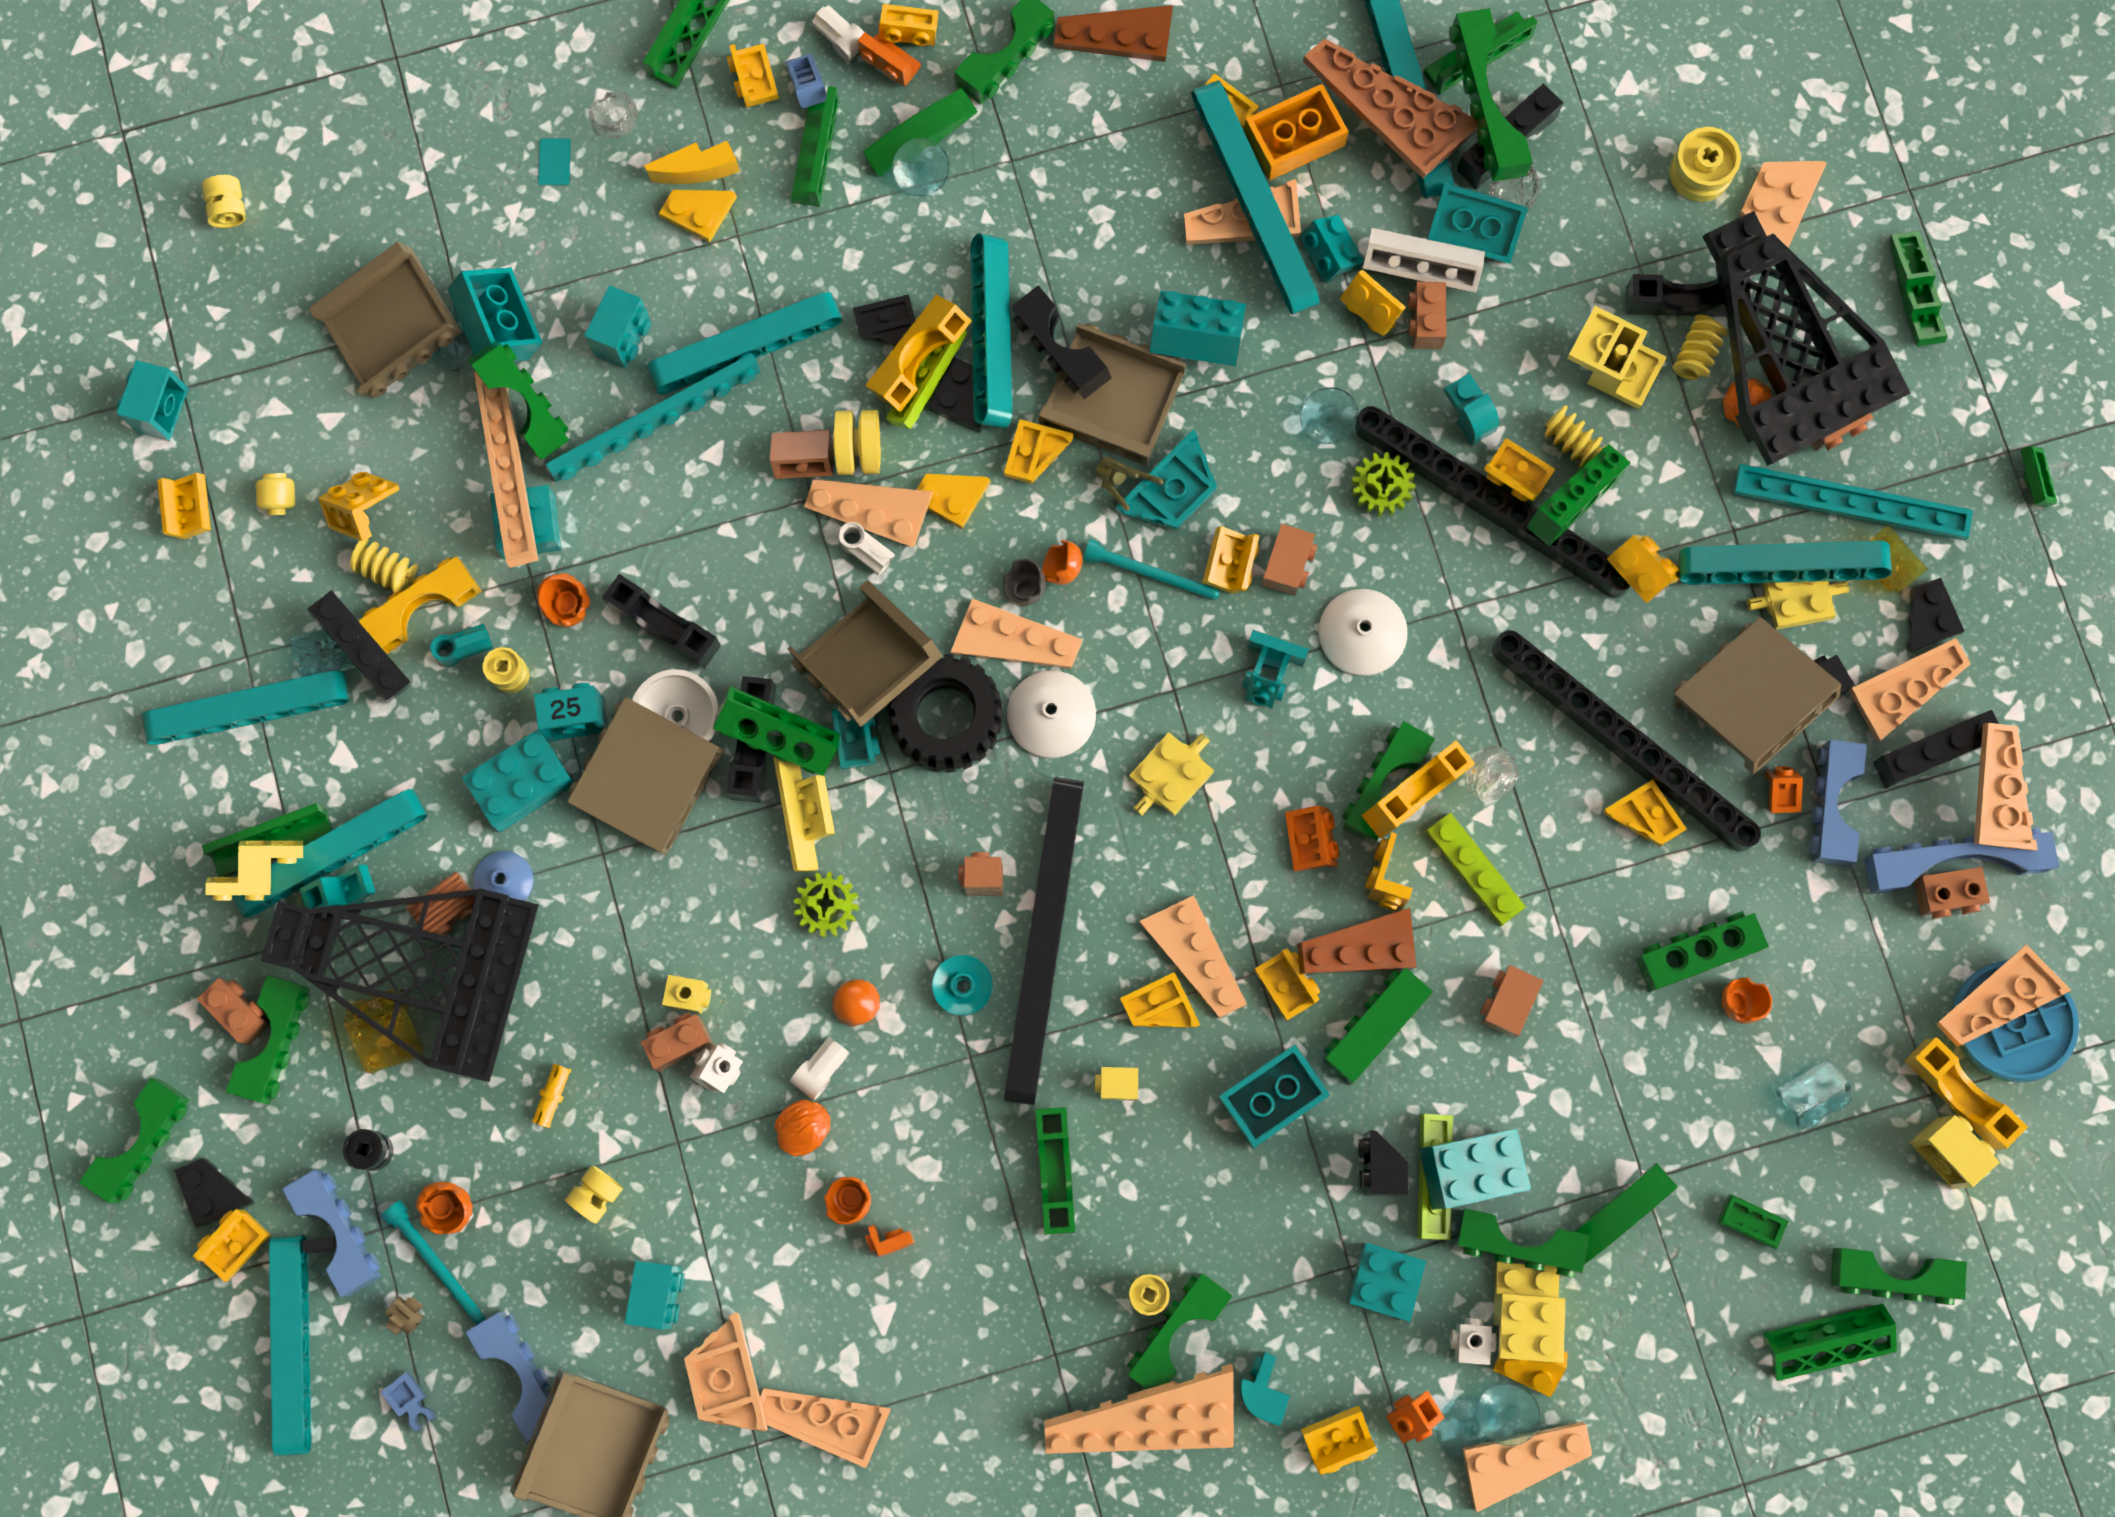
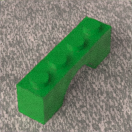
M1020 0L1010 11L1011 26L1015 34L1011 43L1005 49L993 54L972 52L954 71L955 84L959 88L964 89L979 104H982L987 98L991 99L997 93L1000 83L1005 78H1011L1016 72L1018 64L1024 58L1028 59L1034 53L1037 43L1042 38H1048L1055 28L1054 11L1040 0Z
M496 340L468 359V362L489 389L507 387L519 392L523 396L527 415L525 423L519 432L538 458L542 460L569 441L565 434L569 429L559 415L553 418L548 411V408L552 405L542 392L535 393L530 386L534 383V380L525 368L519 370L513 361L517 359V356L509 345L505 344L502 346Z
M1403 721L1400 728L1393 726L1385 742L1390 744L1385 754L1379 751L1370 766L1376 769L1371 779L1364 777L1356 791L1361 795L1356 805L1350 802L1341 817L1347 820L1343 829L1374 846L1379 837L1361 815L1382 799V784L1389 774L1400 769H1418L1435 738Z
M266 975L257 1005L265 1011L270 1020L271 1035L269 1042L257 1057L235 1064L226 1093L270 1105L271 1099H275L280 1087L278 1079L281 1070L287 1067L290 1059L288 1050L291 1041L297 1038L300 1030V1023L298 1021L301 1012H304L309 1005L310 994L308 992L310 988Z
M150 1078L133 1103L138 1111L141 1123L140 1133L134 1145L127 1152L116 1157L106 1158L97 1156L79 1181V1184L108 1203L120 1204L121 1201H125L133 1192V1183L139 1174H144L152 1163L151 1157L154 1152L168 1141L170 1137L169 1131L174 1123L179 1122L187 1113V1104L191 1099L164 1081Z
M1066 1107L1035 1109L1044 1235L1076 1233Z
M1465 1209L1458 1247L1464 1248L1463 1254L1481 1258L1482 1252L1495 1255L1494 1261L1513 1264V1259L1526 1262V1268L1544 1271V1266L1557 1268V1275L1575 1278L1576 1273H1583L1589 1235L1557 1229L1553 1237L1546 1243L1536 1247H1522L1512 1243L1503 1235L1498 1226L1496 1215Z
M1833 1248L1831 1286L1841 1287V1293L1860 1295L1861 1289L1872 1290L1873 1297L1892 1298V1293L1904 1294L1903 1300L1923 1302V1296L1935 1297L1936 1304L1954 1305V1299L1965 1300L1967 1262L1926 1258L1916 1274L1910 1278L1900 1280L1888 1275L1881 1269L1873 1251Z
M1201 1273L1198 1278L1194 1274L1190 1277L1182 1288L1186 1294L1180 1303L1176 1300L1171 1303L1164 1313L1168 1318L1161 1328L1156 1325L1145 1339L1149 1343L1145 1351L1140 1353L1137 1350L1126 1365L1131 1369L1127 1375L1145 1389L1169 1383L1177 1372L1171 1363L1169 1354L1170 1342L1175 1331L1184 1323L1194 1319L1215 1321L1232 1298L1230 1293L1205 1274Z

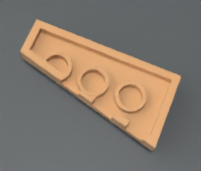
M813 479L804 507L846 523L856 522L867 531L910 547H915L934 491Z
M972 599L952 647L951 654L976 656V658L1003 659L1017 663L1018 661L1029 662L1034 665L1072 669L1082 644V639Z
M1194 895L1139 921L1141 926L1151 935L1156 944L1166 953L1182 975L1187 978L1218 1018L1247 1005Z
M2026 944L1937 1022L1936 1025L1957 1047H1960L2070 992L2071 989Z
M1584 1422L1462 1447L1473 1508L1476 1512L1592 1456L1587 1425Z

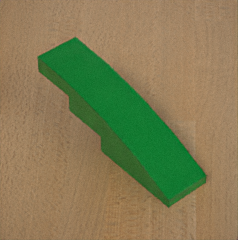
M961 88L913 115L862 152L876 174L883 176L900 161L905 160L908 162L929 144L933 147L978 111L964 89Z
M1920 231L1891 234L1890 242L1899 289L1916 346L1945 343L1948 334L1939 313L1942 304L1934 285L1936 273Z
M1658 1163L1653 1164L1632 1184L1627 1185L1613 1199L1601 1206L1573 1231L1589 1235L1584 1265L1678 1188Z

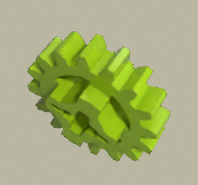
M1385 452L1384 457L1380 459L1377 453H1373L1371 462L1364 458L1361 463L1362 467L1357 466L1355 468L1354 474L1358 477L1352 478L1351 485L1358 487L1353 489L1352 496H1360L1357 503L1358 506L1368 505L1367 513L1376 509L1378 517H1381L1383 511L1387 510L1388 514L1393 516L1395 507L1402 511L1405 508L1404 501H1411L1413 496L1409 492L1415 490L1416 484L1410 483V481L1414 479L1415 474L1406 472L1409 467L1408 462L1403 465L1399 464L1400 456L1397 455L1394 460L1389 459V452ZM1379 468V470L1376 473H1369L1371 470ZM1383 475L1385 485L1387 486L1384 494H1382L1383 488H1381V483H1379ZM1401 493L1397 498L1387 501L1390 496Z
M828 871L826 878H822L818 872L815 874L816 881L812 882L806 878L805 883L807 887L805 889L797 888V891L802 896L801 898L793 899L794 904L800 906L799 909L794 911V914L797 917H804L799 923L802 927L810 924V934L813 935L818 929L822 938L826 937L827 931H831L833 936L837 937L838 928L841 927L844 931H848L846 922L856 921V918L851 913L860 909L859 905L853 904V901L858 899L859 896L857 893H849L854 886L851 882L843 885L844 877L841 874L834 880L832 872ZM822 886L819 893L815 896H810L815 889ZM835 887L844 893L846 900L837 899ZM829 895V900L834 905L829 906L824 914V910L819 904L825 903ZM807 909L818 913V923L810 918ZM839 913H843L839 920L831 923L832 918Z

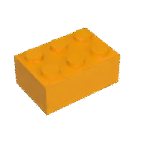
M1323 83L1246 118L1244 133L1269 181L1344 147L1349 132Z

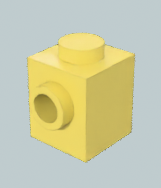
M668 975L662 1005L670 1009L702 1014L703 1007L708 1008L711 990L707 989L708 984L704 981Z
M1101 1067V1074H1095V1093H1101V1100L1137 1101L1138 1068Z

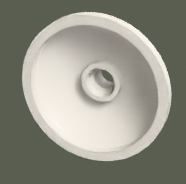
M1369 589L1350 590L1337 596L1325 608L1319 622V642L1327 659L1341 671L1356 676H1371L1387 670L1399 659L1407 641V624L1398 605L1386 595ZM1360 624H1368L1370 630L1367 632L1362 631Z
M678 669L656 673L641 684L632 699L636 703L709 742L716 732L715 729H712L719 709L716 695L708 683L694 673ZM677 712L683 713V719L680 722H676L674 719Z
M1042 671L1027 677L1015 688L1007 707V721L1013 738L1024 750L1041 758H1061L1076 752L1087 742L1095 726L1096 709L1090 691L1079 679L1061 671ZM1048 706H1055L1057 709L1056 713L1052 715L1048 714L1045 710Z

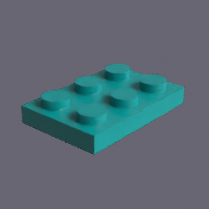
M1445 183L1427 240L1484 251L1485 257L1510 264L1529 207Z

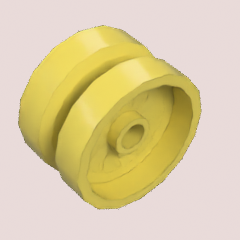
M1703 127L1693 130L1682 140L1671 160L1669 169L1671 184L1679 194L1688 200L1706 202L1716 199L1725 192L1740 167L1741 153L1739 145L1730 134L1719 128Z
M851 410L835 411L833 450L838 475H853L857 467V456H859L861 471L864 475L880 473L881 446L878 410H862L859 415L858 428H856L855 416Z

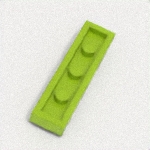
M964 330L954 344L942 345L925 357L916 374L918 391L901 412L891 408L885 418L889 423L911 430L928 399L932 396L942 375L946 372L952 358L960 348L962 341L968 333L966 330Z
M1451 812L1426 831L1431 840L1500 926H1503L1526 908L1524 903Z
M1420 1114L1419 1148L1453 1141V1115ZM1419 1152L1417 1239L1451 1240L1452 1208L1432 1210Z

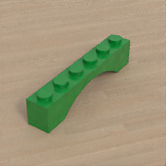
M1490 8L1457 13L1452 26L1449 27V37L1451 43H1455L1457 66L1459 69L1462 68L1463 89L1465 94H1469L1471 101L1470 114L1472 119L1477 122V140L1479 145L1484 148L1485 169L1491 173L1492 181L1495 182L1525 177L1533 161L1526 136L1516 130L1503 117L1494 103L1489 90L1486 74L1487 58L1497 32Z

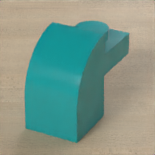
M1470 373L1444 388L1443 392L1459 414L1456 423L1471 446L1497 431L1499 416L1494 403L1488 393L1483 394Z
M367 864L357 865L339 876L318 878L300 888L305 908L309 909L364 903L363 899L376 893Z
M1263 1352L1261 1358L1255 1356L1250 1371V1374L1254 1375L1253 1381L1241 1377L1239 1385L1240 1396L1245 1407L1253 1415L1264 1421L1281 1426L1290 1395L1267 1387L1277 1357Z

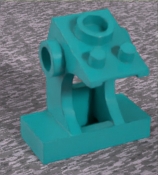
M1252 630L1247 647L1259 651L1260 655L1254 672L1247 671L1242 688L1247 689L1244 699L1258 706H1266L1272 709L1275 700L1281 701L1287 684L1282 683L1288 663L1291 662L1303 667L1309 649ZM1262 665L1279 670L1275 682L1259 676Z

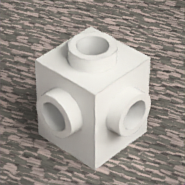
M725 1044L707 1046V1048H703L698 1053L695 1059V1064L697 1065L689 1078L713 1093H725L728 1086L733 1085L739 1077V1067L743 1061L735 1057L736 1051Z
M1465 1318L1464 1324L1456 1323V1330H1451L1450 1348L1455 1349L1454 1362L1490 1365L1491 1352L1496 1351L1497 1337L1496 1333H1492V1326H1483L1484 1319ZM1473 1335L1476 1338L1474 1346L1470 1344V1339Z

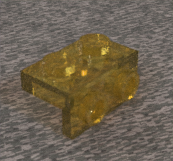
M1889 524L1869 540L1885 541L1890 545L1892 574L1887 578L1879 579L1889 592L1893 589L1897 593L1901 592L1928 570Z

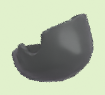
M1030 559L1013 561L1010 571L1003 574V593L1008 601L1019 607H1025L1037 603L1043 597L1046 590V577L1040 566Z

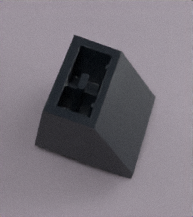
M1370 1130L1364 1133V1138L1358 1141L1359 1158H1364V1169L1359 1170V1189H1364V1196L1408 1195V1162L1377 1131Z

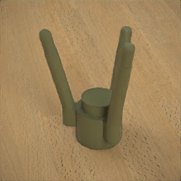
M1111 457L1103 458L1096 468L1097 476L1103 480L1101 486L1110 492L1125 511H1129L1130 507L1113 486L1123 483L1126 476L1139 477L1160 485L1163 484L1162 479L1128 467Z

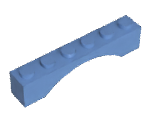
M2040 828L2031 829L2033 840H2036L2038 850L2035 851L1974 844V836L1963 838V843L1952 844L1951 839L1932 842L1933 847L1922 848L1921 843L1904 845L1901 851L1892 852L1891 847L1874 849L1873 854L1864 859L1870 894L1900 891L1909 887L1919 875L1931 866L1955 859L1988 861L2005 867L2017 875L2052 871L2059 868L2053 832L2041 833Z

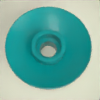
M957 955L948 958L937 968L932 981V990L937 1003L945 1011L958 1016H967L980 1011L988 1003L993 991V980L989 969L982 961L969 955ZM961 981H966L969 984V988L965 992H960L957 989Z

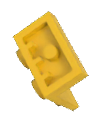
M359 472L342 485L329 488L327 493L318 497L329 529L363 542L372 536L368 526L369 519L363 510L400 489L395 482L368 472Z

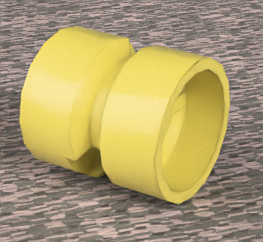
M216 175L202 182L203 198L207 203L205 207L207 221L211 226L231 228L241 225L246 221L244 203L240 200L242 192L238 178L230 175Z
M506 647L495 648L484 658L483 673L501 692L507 694L517 693L528 684L530 677L529 668L512 649Z
M591 1165L581 1178L583 1184L575 1186L565 1201L585 1218L597 1224L607 1211V1202L613 1203L622 1192L623 1187L602 1170Z
M1152 1274L1141 1275L1136 1278L1130 1285L1128 1293L1132 1307L1139 1313L1148 1316L1156 1315L1163 1311L1168 1305L1170 1298L1166 1282L1159 1276Z

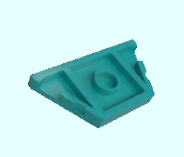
M1194 429L1149 473L1162 479L1163 484L1160 485L1143 479L1124 498L1130 510L1125 511L1118 504L1116 511L1119 514L1177 531L1217 490L1215 479L1210 472L1207 458L1202 451L1197 432Z

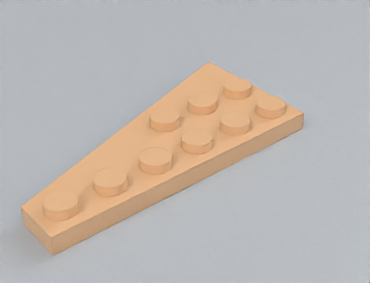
M1233 1364L1222 1366V1371L1209 1375L1206 1372L1195 1374L1194 1379L1178 1384L1172 1381L1127 1395V1400L1112 1403L1111 1400L1100 1403V1408L1087 1412L1077 1410L1044 1420L1046 1454L1234 1447Z

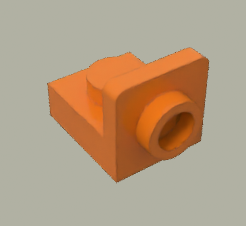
M1777 766L1775 770H1766L1765 777L1769 780L1768 810L1771 813L1801 812L1803 777L1789 766Z
M872 1225L868 1227L870 1234L865 1236L871 1253L877 1252L879 1257L915 1244L912 1233L910 1231L904 1233L902 1228L885 1234L886 1240L881 1241L876 1226Z

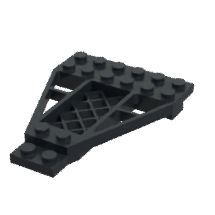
M1755 211L1702 236L1715 261L1717 278L1724 291L1739 415L1735 416L1747 442L1755 441L1767 466L1911 393L1885 341L1774 233L1767 236ZM1761 273L1759 283L1749 280V278ZM1768 276L1779 280L1777 291L1766 286ZM1804 282L1836 312L1835 315L1827 319L1820 316ZM1745 287L1756 291L1754 302L1748 299L1744 291ZM1785 288H1786V290H1787L1789 296L1786 295V294H1784ZM1763 294L1774 298L1772 309L1761 305ZM1781 302L1792 306L1790 317L1779 313ZM1758 313L1769 317L1767 328L1761 325ZM1798 314H1799V316H1800L1802 322L1799 321V320H1797ZM1841 317L1869 344L1870 348L1848 360H1844L1827 329V324ZM1776 321L1787 324L1785 335L1774 331ZM1741 326L1755 352L1754 355L1748 358L1744 356ZM1795 328L1805 332L1803 343L1792 339ZM1772 339L1783 343L1780 354L1775 352L1771 344ZM1811 341L1813 342L1815 348L1810 346ZM1790 347L1800 350L1798 361L1787 357ZM1808 354L1819 358L1816 369L1805 365ZM1758 358L1776 396L1756 406H1752L1750 403L1746 364ZM1785 365L1796 369L1793 380L1788 378L1784 370ZM1803 373L1813 376L1801 383Z
M481 888L310 909L278 901L261 961L293 969L429 1068L490 1082L539 904L511 898L509 895ZM469 897L476 899L463 940L423 930L430 902ZM424 904L419 923L415 928L360 915V912L363 910ZM342 919L350 921L340 927ZM360 923L381 929L367 936ZM356 924L364 939L347 947L339 933ZM390 931L412 937L397 944ZM387 932L395 946L378 955L370 940ZM336 937H338L344 950L331 957ZM417 939L425 954L409 963L400 948ZM421 939L440 943L441 945L428 952ZM367 942L375 957L358 966L350 951ZM447 947L455 962L439 970L431 955ZM452 947L461 949L459 959L457 958ZM397 950L406 965L389 974L381 959ZM348 954L355 969L338 977L331 962ZM428 958L436 973L419 981L411 967ZM378 961L386 976L369 985L361 970ZM457 966L451 988H449L442 974ZM328 967L335 979L325 977ZM409 969L417 984L400 993L392 977ZM358 972L366 987L343 980ZM439 976L447 991L430 1000L422 985ZM389 980L397 994L373 988ZM419 987L427 1002L405 997L404 995ZM341 988L394 1002L395 1006L388 1029L382 1027L339 996L337 990ZM448 996L446 1006L434 1004ZM410 1005L438 1012L442 1015L431 1058L424 1057L393 1034L401 1006Z

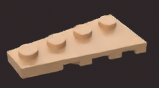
M1296 179L1286 182L1285 185L1276 188L1272 186L1270 189L1292 237L1296 238L1301 236L1297 183ZM1237 198L1228 203H1217L1184 214L1186 245L1256 240Z
M1957 638L1851 688L1849 693L1878 743L1971 663Z
M1995 723L1983 724L1974 844L2030 851L2038 850L2031 830V825L2034 824L2032 812L2028 811L2026 799L2028 787L2027 782L2023 780L2021 768L2024 763L2018 726Z
M764 1388L760 1396L768 1426L864 1468H867L892 1409Z

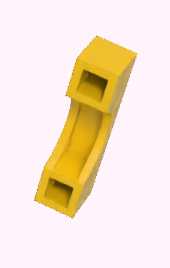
M936 294L865 386L882 402L901 412L918 391L916 374L925 357L942 345L954 344L972 320L954 303Z
M457 556L453 559L447 558L440 562L437 569L430 574L417 577L412 582V586L406 590L397 591L390 595L387 599L388 602L380 607H373L367 610L359 622L384 652L389 654L408 641V621L412 613L419 606L429 601L441 600L460 607L481 593L482 590Z
M1456 740L1361 816L1381 839L1397 828L1421 806L1475 763Z
M1937 1037L1924 1040L1904 1060L1959 1116L1966 1119L1973 1127V1130L1994 1150L2007 1149L2028 1128L2007 1105L1996 1101L1979 1089L1962 1070L1959 1058Z

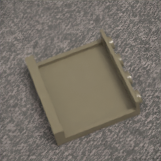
M398 241L308 308L315 319L324 322L361 385L356 389L357 393L370 398L384 394L388 386L395 381L407 377L411 369L418 364L427 362L434 352L441 347L450 345L454 341V337L462 332L413 249Z
M1077 323L1076 334L1070 349H1082L1090 346L1107 366L1112 378L1086 399H1083L1078 391L1073 394L1063 381L1066 377L1060 371L1046 406L1043 405L1039 413V424L1074 433L1073 438L1147 466L1184 377L1186 363H1183L1179 357L1150 353V346L1146 344H1139L1138 346L1130 343L1127 338L1119 334H1106L1093 324L1087 323L1083 325Z
M869 580L859 587L866 599L799 655L791 646L787 648L794 658L790 661L794 668L801 675L806 672L808 674L806 679L816 690L822 688L821 694L832 706L835 703L839 705L836 709L846 721L853 719L860 727L943 657L932 639Z
M1759 617L1754 623H1747L1740 630L1739 636L1732 642L1724 643L1710 662L1708 660L1704 661L1690 680H1683L1674 690V706L1678 709L1682 705L1744 758V767L1754 775L1840 697L1841 683L1763 618Z
M625 697L623 702L619 701L614 707L611 715L613 720L609 727H605L599 734L597 739L599 745L594 754L591 753L586 758L583 764L585 771L580 780H575L568 792L570 798L567 802L658 852L667 855L724 749Z
M559 1369L510 1492L513 1497L526 1501V1498L581 1517H632L634 1508L631 1505L635 1495H640L644 1488L646 1477L643 1475L647 1465H652L656 1458L658 1447L655 1445L659 1435H663L667 1430L670 1417L667 1416L669 1411L660 1404Z

